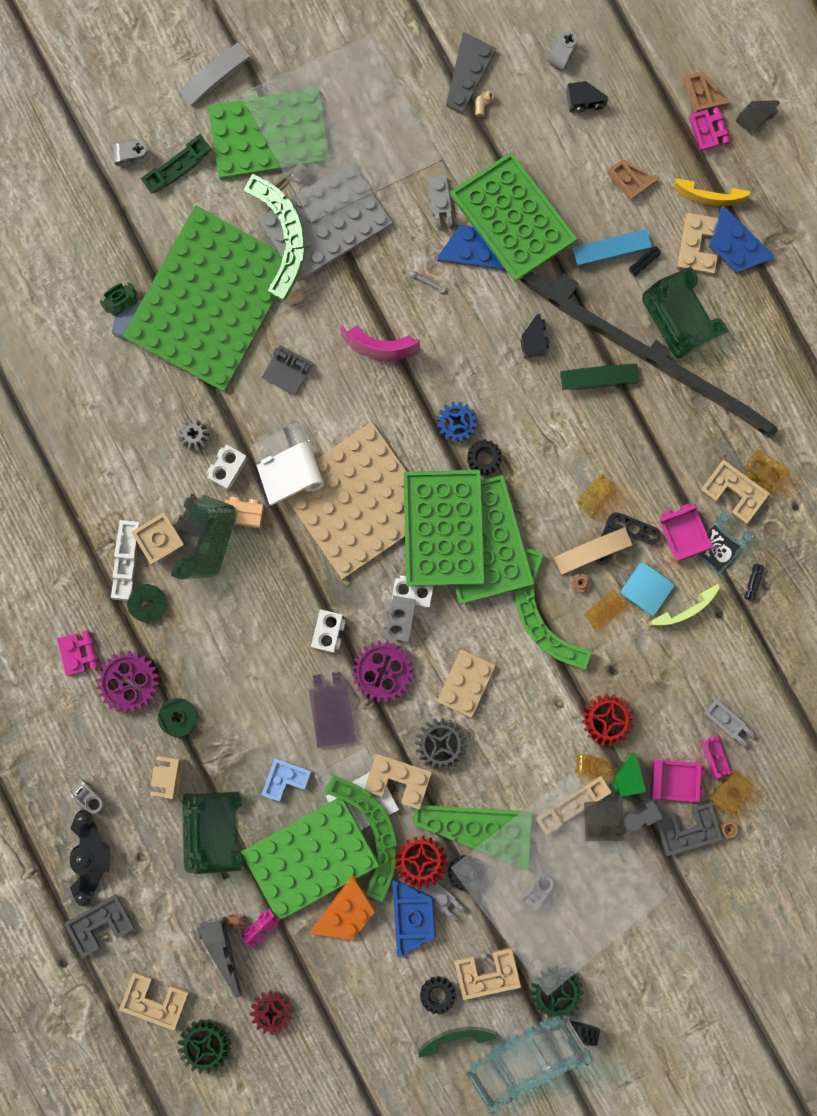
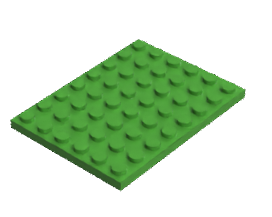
M195 205L126 328L123 338L224 392L276 298V295L270 293L268 289L277 275L283 259L276 249Z

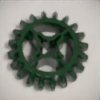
M555 965L554 972H552L550 966H548L547 974L543 970L540 971L543 976L542 978L534 977L538 984L531 983V986L536 988V990L530 991L531 995L536 996L531 1001L532 1003L539 1002L536 1004L535 1009L539 1010L542 1008L540 1012L542 1016L548 1012V1019H551L553 1014H555L556 1020H559V1014H562V1017L567 1019L565 1013L569 1012L573 1016L574 1013L571 1009L579 1010V1006L575 1003H582L583 1001L577 997L584 994L582 990H577L582 987V983H575L579 977L577 975L572 977V970L565 974L566 967L563 966L561 972H559L558 965ZM558 977L554 985H544L549 979ZM564 979L571 983L572 994L563 990ZM557 988H560L559 991L562 994H557V996L554 999V994L551 993V991H556ZM541 991L550 995V1006H547L542 1001ZM561 1000H570L565 1006L556 1008Z
M200 1019L199 1026L193 1021L191 1023L192 1028L186 1026L185 1030L187 1033H181L180 1036L185 1040H179L178 1044L184 1047L179 1048L178 1052L184 1053L180 1057L181 1060H188L185 1063L186 1067L190 1063L193 1065L191 1071L198 1067V1073L202 1074L203 1068H205L206 1073L209 1074L211 1071L210 1067L217 1071V1064L223 1067V1060H228L229 1056L226 1053L231 1052V1048L226 1045L231 1044V1040H225V1038L229 1036V1032L222 1034L225 1027L221 1026L218 1029V1021L210 1025L211 1019H207L206 1024H204L203 1019ZM199 1031H209L204 1038L192 1036ZM214 1035L220 1042V1050L212 1042ZM209 1038L206 1050H204L202 1054H200L202 1051V1044L206 1042V1040ZM189 1042L197 1049L196 1058L190 1051ZM207 1054L217 1056L211 1061H201L202 1057Z

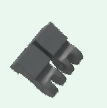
M648 798L642 802L644 807L635 812L624 813L621 819L623 826L630 831H637L643 824L649 826L662 819L663 817L653 800Z

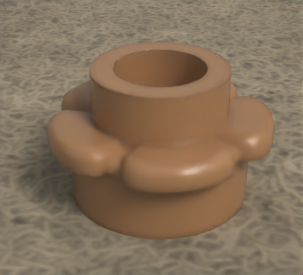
M576 574L571 582L572 588L579 593L585 592L590 587L588 576Z
M731 820L724 821L719 827L724 839H734L738 835V825Z
M242 914L229 915L226 922L227 925H230L231 929L242 928V925L246 923Z

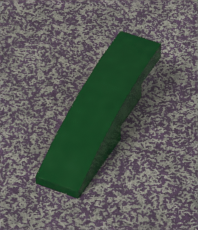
M637 364L598 366L560 372L562 390L597 389L599 387H614L640 382Z

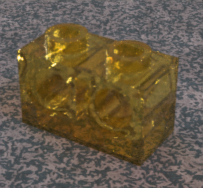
M757 449L742 471L752 481L757 480L760 482L761 487L765 490H772L774 492L779 488L790 470ZM753 462L760 464V471L754 470ZM769 473L776 475V482L769 479Z

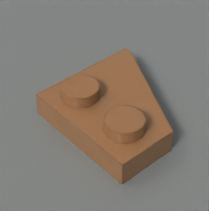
M703 72L684 77L683 80L695 113L727 106L730 103L727 97L724 99L720 95L718 88L709 81V78Z
M623 159L607 171L630 201L659 179L656 175L652 177L644 173L643 169L635 167Z

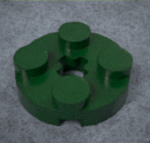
M120 283L106 291L104 294L105 299L103 301L100 300V305L104 311L111 313L112 316H117L128 306L136 304L138 301L136 297L137 291L133 284L127 283L128 285L123 286Z
M141 584L130 592L127 608L131 616L138 621L153 622L159 619L165 612L166 598L164 593L156 586ZM144 598L152 601L148 609L146 606L142 607L141 605L144 602Z
M170 699L162 705L159 711V726L170 736H185L197 725V711L193 704L186 699ZM175 712L183 715L180 723L173 721Z

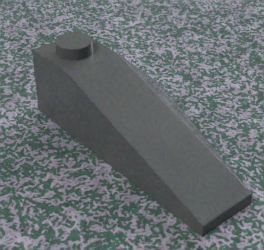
M225 916L201 922L199 924L200 927L197 928L199 939H203L205 947L236 998L240 997L242 993Z

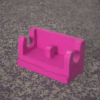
M719 735L700 741L712 778L717 779L722 777V775L731 774L732 772Z

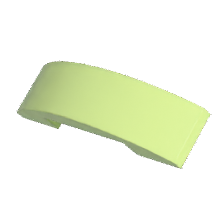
M717 584L698 594L702 602L673 618L666 612L648 622L649 625H671L695 615L714 598L720 588Z

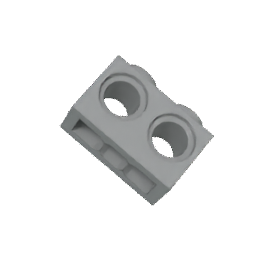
M393 595L392 603L388 602L386 614H390L389 619L385 618L383 630H387L386 638L409 642L416 599Z

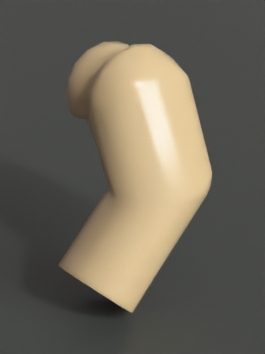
M485 91L476 98V117L485 116V106L495 97L492 91Z
M298 289L290 293L286 301L279 297L277 298L288 305H294L303 301L305 293L303 290Z

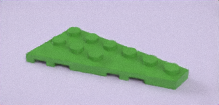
M421 805L420 809L414 808V825L528 871L531 811Z

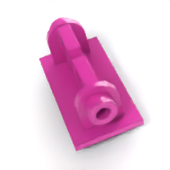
M270 908L262 912L253 925L248 926L241 935L245 944H248L251 948L257 947L266 938V935L262 933L264 930L270 934L279 926L281 920L274 916Z

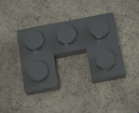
M712 802L692 807L697 824L695 827L679 831L674 813L663 815L662 819L656 821L665 856L723 840Z
M117 894L64 923L82 958L101 948L92 930L108 921L116 938L135 929Z

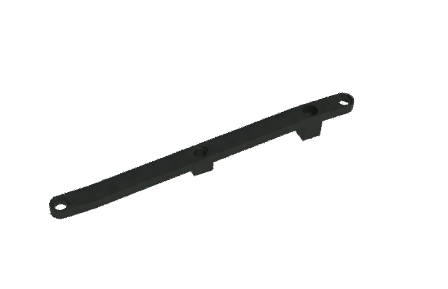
M532 272L520 279L523 284L565 314L738 416L766 437L773 438L777 433L778 428L752 408L667 358L671 350L658 340H655L651 347H648L571 301L570 298L577 290L579 283L567 274L563 273L553 287Z

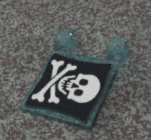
M725 512L717 518L706 532L713 548L695 555L719 576L753 538L747 532L737 541L721 527L729 518V515Z

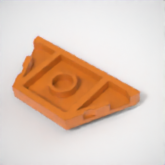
M354 875L351 876L314 924L310 933L354 940L375 913L374 905L368 900L367 894L364 889L360 888Z

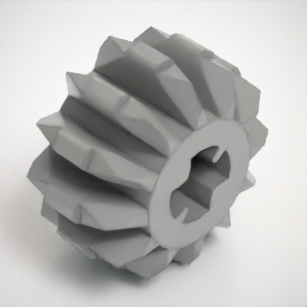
M189 419L188 426L183 422L182 426L185 429H178V432L182 434L178 437L179 441H183L182 447L188 445V450L192 451L195 446L196 451H199V445L201 444L205 448L206 444L203 441H210V438L205 436L210 433L209 429H205L207 425L205 423L200 425L199 419H196L194 424L192 419ZM193 431L198 434L195 439L190 436Z

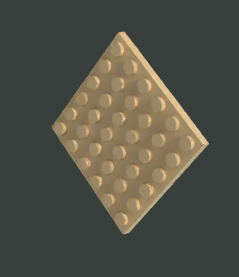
M372 422L316 459L324 482L322 488L310 492L302 490L286 498L342 580L405 537L403 472H406V470Z

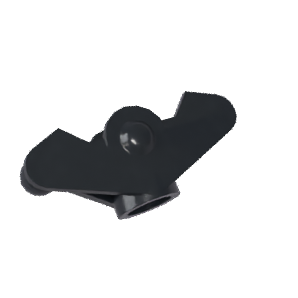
M83 809L76 813L70 827L80 840L79 844L70 852L69 857L71 869L79 875V878L70 886L75 902L82 907L87 906L91 902L103 873L110 872V845H103L92 814Z

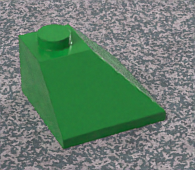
M627 753L613 777L615 782H612L613 791L615 794L618 793L619 797L646 792L636 753Z

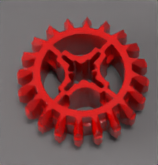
M604 694V700H602L601 696L598 695L596 696L597 703L593 699L590 700L593 707L585 706L589 713H582L583 716L588 717V720H582L583 724L588 723V727H585L584 731L591 730L588 737L591 738L595 735L594 742L597 743L601 739V745L603 746L606 740H608L609 746L613 745V740L616 744H620L619 737L622 740H626L627 738L624 733L629 735L632 733L627 727H634V724L629 723V720H634L635 717H628V713H631L633 710L625 709L629 703L625 702L622 705V697L615 701V694L611 695L610 700L608 694ZM609 704L603 715L594 714L599 706ZM614 705L620 709L623 720L615 717ZM607 714H609L610 718L617 722L609 723L607 726V722L599 717L604 718V716L607 717ZM593 719L602 724V734L595 729ZM613 725L622 726L618 733L608 736V732Z
M415 836L413 843L407 839L408 846L406 847L402 844L400 847L403 852L397 851V855L401 858L395 859V863L400 864L396 866V871H401L398 874L399 877L404 878L405 884L411 881L410 886L412 888L418 883V889H422V884H425L428 889L430 888L429 882L431 881L434 886L437 885L435 878L442 880L443 877L439 873L446 874L447 872L443 868L448 866V862L444 860L447 858V854L443 853L444 847L438 848V841L432 844V837L425 841V836H421V841H418ZM425 848L434 852L438 860L427 857ZM419 849L416 856L407 858L411 852ZM423 855V859L425 862H423V865L420 869L419 863L417 862L421 861ZM406 865L415 867L418 876L412 875L406 869ZM434 866H436L432 873H430L427 876H424L425 871L428 868H433Z

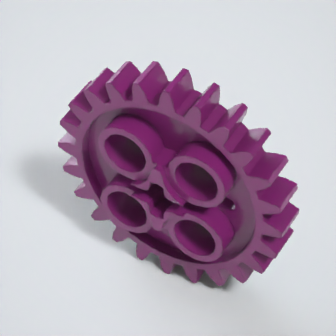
M378 640V646L371 642L370 649L364 646L365 653L358 652L361 656L360 659L354 658L358 665L352 666L353 669L357 670L352 676L358 679L353 683H360L357 690L364 689V697L370 694V701L374 697H377V703L380 702L381 698H384V701L387 703L388 697L395 701V695L397 694L402 697L400 691L404 690L407 692L408 690L405 685L412 684L408 680V678L414 677L413 674L409 673L414 667L408 666L412 659L406 660L408 652L402 654L403 647H400L398 650L395 649V642L392 646H389L388 640L385 642V645H382L381 641ZM375 654L383 656L384 659L381 664L373 663L372 658ZM387 656H391L386 668L388 675H383L379 687L376 688L375 684L380 675L378 669H382ZM394 661L401 664V669L398 672H393L390 669V664ZM369 671L376 674L373 682L365 680V674ZM385 679L393 681L392 689L386 690L383 688L382 683Z
M129 650L126 656L124 651H120V657L113 654L114 660L107 658L108 665L101 664L104 671L97 672L102 677L96 679L97 682H101V685L96 687V689L103 691L99 694V697H106L103 703L111 702L109 705L110 709L117 706L116 712H120L123 708L124 713H128L130 708L132 713H135L136 707L139 710H143V703L149 706L148 699H155L151 694L152 692L158 693L154 686L160 685L159 682L155 681L159 675L153 674L157 667H150L153 661L145 662L146 655L139 658V652H136L133 656L132 651ZM128 663L130 670L128 673L123 674L121 667L123 664ZM114 672L119 673L124 678H131L130 682L140 687L142 692H139L130 685H126V682L116 677ZM140 674H144L146 677V681L142 685L137 682V677ZM114 679L119 682V687L116 690H112L110 687V683ZM129 690H133L135 693V698L131 701L126 698Z

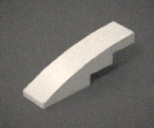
M120 520L114 555L112 600L127 601L130 592L133 590L138 543L131 532L139 527V522Z

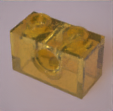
M732 770V773L708 797L715 806L727 815L730 813L734 814L740 807V801L742 799L746 800L753 792L751 789L754 785L737 770ZM731 788H734L737 793L733 799H730L728 796V791Z

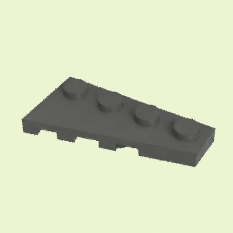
M463 32L446 107L463 115L496 52L495 47Z

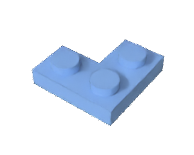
M274 758L261 795L280 802L286 784L305 790L311 771Z

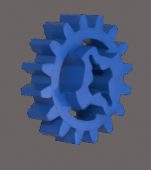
M453 401L451 407L444 405L445 411H439L442 417H437L436 420L441 423L437 424L436 427L442 429L439 434H445L446 441L452 438V443L456 439L462 443L463 438L469 440L468 434L474 435L475 431L472 428H477V424L473 423L477 420V416H472L474 409L469 411L468 404L462 407V402H459L458 406H455ZM455 410H458V411H459L458 413H454V414L451 413L452 411H455ZM466 415L469 418L470 425L465 422L464 418ZM444 419L449 423L448 430L445 428ZM460 419V424L454 426V421ZM458 431L464 432V433H462V434H454L455 432H458Z

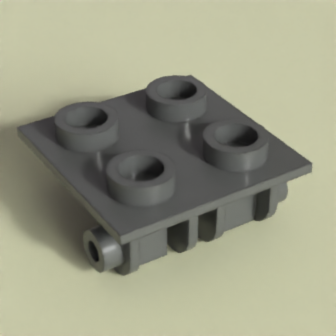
M279 345L274 350V356L262 378L296 395L313 362Z

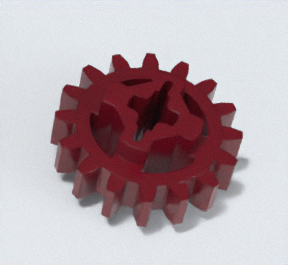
M270 990L267 996L262 992L261 999L259 997L255 998L257 1004L251 1005V1008L255 1009V1011L250 1012V1016H255L252 1024H258L257 1030L263 1028V1034L267 1030H270L271 1035L274 1034L275 1030L281 1033L282 1026L284 1028L288 1027L286 1021L292 1020V1017L288 1016V1014L293 1013V1009H288L291 1001L285 1002L287 996L284 995L281 998L280 991L273 995L272 990ZM267 1000V1006L259 1009L260 1005ZM275 1000L280 1002L283 1007H279L275 1003ZM270 1006L273 1012H276L273 1016V1019L270 1013H267L270 1009ZM284 1016L283 1020L276 1025L277 1018ZM260 1018H264L268 1025L263 1023Z

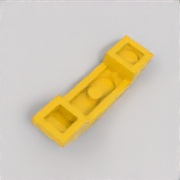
M677 178L673 184V189L682 196L694 202L711 206H730L742 203L748 199L751 192L732 188L727 195L694 189L695 181Z

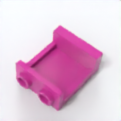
M691 503L685 504L680 507L679 511L674 513L672 510L667 511L659 518L676 563L713 548L697 511L696 504L692 506Z
M652 759L650 798L699 802L700 798L703 797V787H700V782L704 778V767H701V763Z

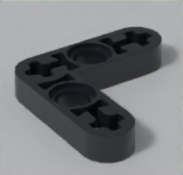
M618 512L612 513L608 517L601 534L602 537L622 529L624 525L617 524V526H614V522L611 521V519H615L617 516L622 523H625V519L629 521L625 526L629 537L650 545L657 543L661 538V532L658 528ZM632 523L639 526V532L636 534L629 531V525ZM643 527H646L645 532L650 533L654 531V535L657 538L649 540L648 535L643 534V538L639 535L642 533ZM613 553L607 555V559L603 561L595 560V563L606 565L611 560Z

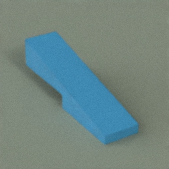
M646 229L572 248L577 266L581 268L611 258L618 259L651 249L652 246Z

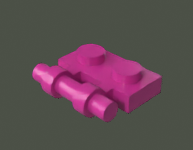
M719 107L712 109L713 116L709 115L708 109L689 115L700 152L718 147V139H722L723 145L730 143V133L725 127L723 121L725 118L723 113L720 112ZM712 123H716V124H717V127H718V130H719V131H716V132H715Z
M89 630L82 632L83 640L80 641L77 634L57 638L66 676L85 672V663H89L90 669L98 668V656L94 652V640ZM82 646H85V648H86V652H87V656H86V657H83V656H82V652H81V647H82Z

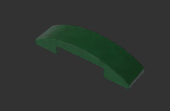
M201 134L188 142L185 149L161 167L152 169L140 178L151 194L162 190L185 175L212 150Z
M481 1027L451 1029L428 1040L419 1048L418 1055L420 1058L438 1053V1044L475 1036L477 1043L496 1039V1035L493 1030Z

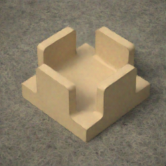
M165 512L131 532L151 565L158 561H165L178 553V549L185 546Z
M157 756V760L170 762V767L155 766L153 768L151 786L166 788V792L151 791V795L168 799L178 798L184 759Z

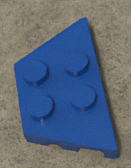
M724 206L720 208L719 218L715 224L714 235L711 238L709 248L735 273L775 257Z
M460 225L437 259V261L505 270L475 228L471 226Z
M393 880L397 957H401L436 937L434 898L401 881Z

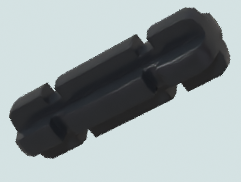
M654 246L636 261V264L634 263L629 268V272L633 276L639 274L641 270L653 262L654 258L656 259L660 256L661 250Z
M761 564L753 565V573L747 586L748 591L745 593L746 600L755 601L756 591H758L762 578L760 575L764 571V566Z

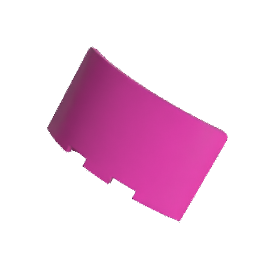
M343 325L340 326L343 340L356 352L374 360H402L420 352L419 339L413 341L410 335L394 341H382L368 336L357 325L349 331Z

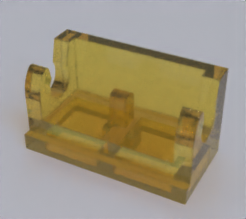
M601 473L576 501L578 507L586 511V514L592 519L617 491L616 485Z
M614 589L586 611L583 616L597 631L626 607V603Z

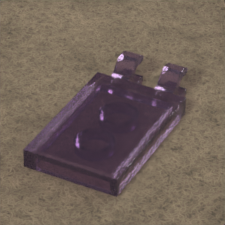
M340 671L332 672L334 686L322 688L321 674L313 675L314 689L309 690L317 748L356 742L348 685L341 684Z

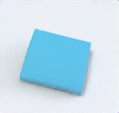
M640 562L620 591V594L654 617L675 585L648 565Z

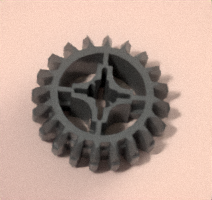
M444 718L440 719V724H437V720L433 719L434 726L427 722V730L423 727L420 728L424 734L423 736L420 734L416 735V737L422 738L421 742H415V745H421L420 749H416V753L423 752L419 759L427 758L424 762L425 766L432 762L431 769H434L435 764H438V770L442 771V765H445L446 770H449V763L456 767L457 765L454 760L462 761V758L458 755L459 753L462 755L466 754L465 751L461 750V747H467V744H462L461 740H466L467 737L459 736V734L463 733V729L457 732L455 730L458 727L457 723L451 727L452 720L450 719L447 725L444 724ZM437 728L448 729V732L441 738L431 733L432 730ZM453 734L457 739L456 752L448 745V741ZM446 736H448V738L445 740V744H447L446 748H448L449 751L440 748L437 750L436 753H434L437 749V744L433 737L439 741H442L446 738ZM426 737L434 743V749L429 755L425 749ZM441 751H445L452 756L444 761L434 759Z

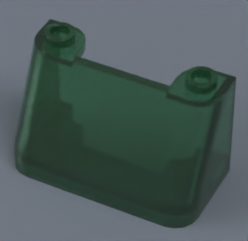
M691 266L658 280L642 296L644 306L671 353L676 358H682L729 331L721 319H709L693 291V288L697 285L698 278Z
M203 495L193 503L190 518L193 523L202 526L194 555L191 558L184 557L183 560L175 563L171 576L186 580L210 578L219 573L237 519V509L233 505Z
M240 792L186 793L183 795L184 869L187 873L206 874L242 871L243 855L235 849L234 812L238 811L242 805Z

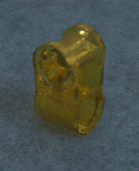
M575 754L577 764L574 774L607 775L612 770V764L606 758ZM601 761H605L608 764V769L605 772L598 770L597 766Z

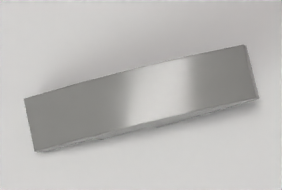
M240 42L236 43L192 78L180 90V93L191 106H194L206 93L210 94L222 81L226 82L251 57Z

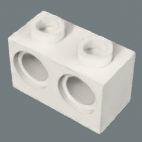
M226 444L225 448L219 450L216 456L218 460L215 465L211 464L209 467L207 478L229 491L248 458ZM235 455L236 460L233 463H227V456ZM219 471L226 472V477L222 480L216 477Z
M406 576L395 578L394 596L416 599V607L430 608L433 586L408 587L409 592L406 595H401L398 592V588L401 585H406ZM418 589H426L428 592L427 597L419 598L417 596Z
M320 609L311 645L312 648L335 653V649L339 650L341 638H338L339 632L344 630L346 622L342 614ZM330 617L337 620V624L333 628H329L326 625V621ZM330 636L332 644L327 647L323 646L321 642L323 637Z

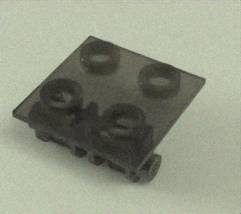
M623 801L584 802L585 841H624L627 829L623 823Z

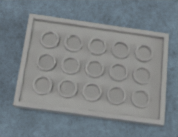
M351 162L289 199L300 216L305 235L304 261L297 281L300 282L392 226V221ZM270 210L257 218V223L283 259L284 250H286V240L284 239L281 221L275 212Z

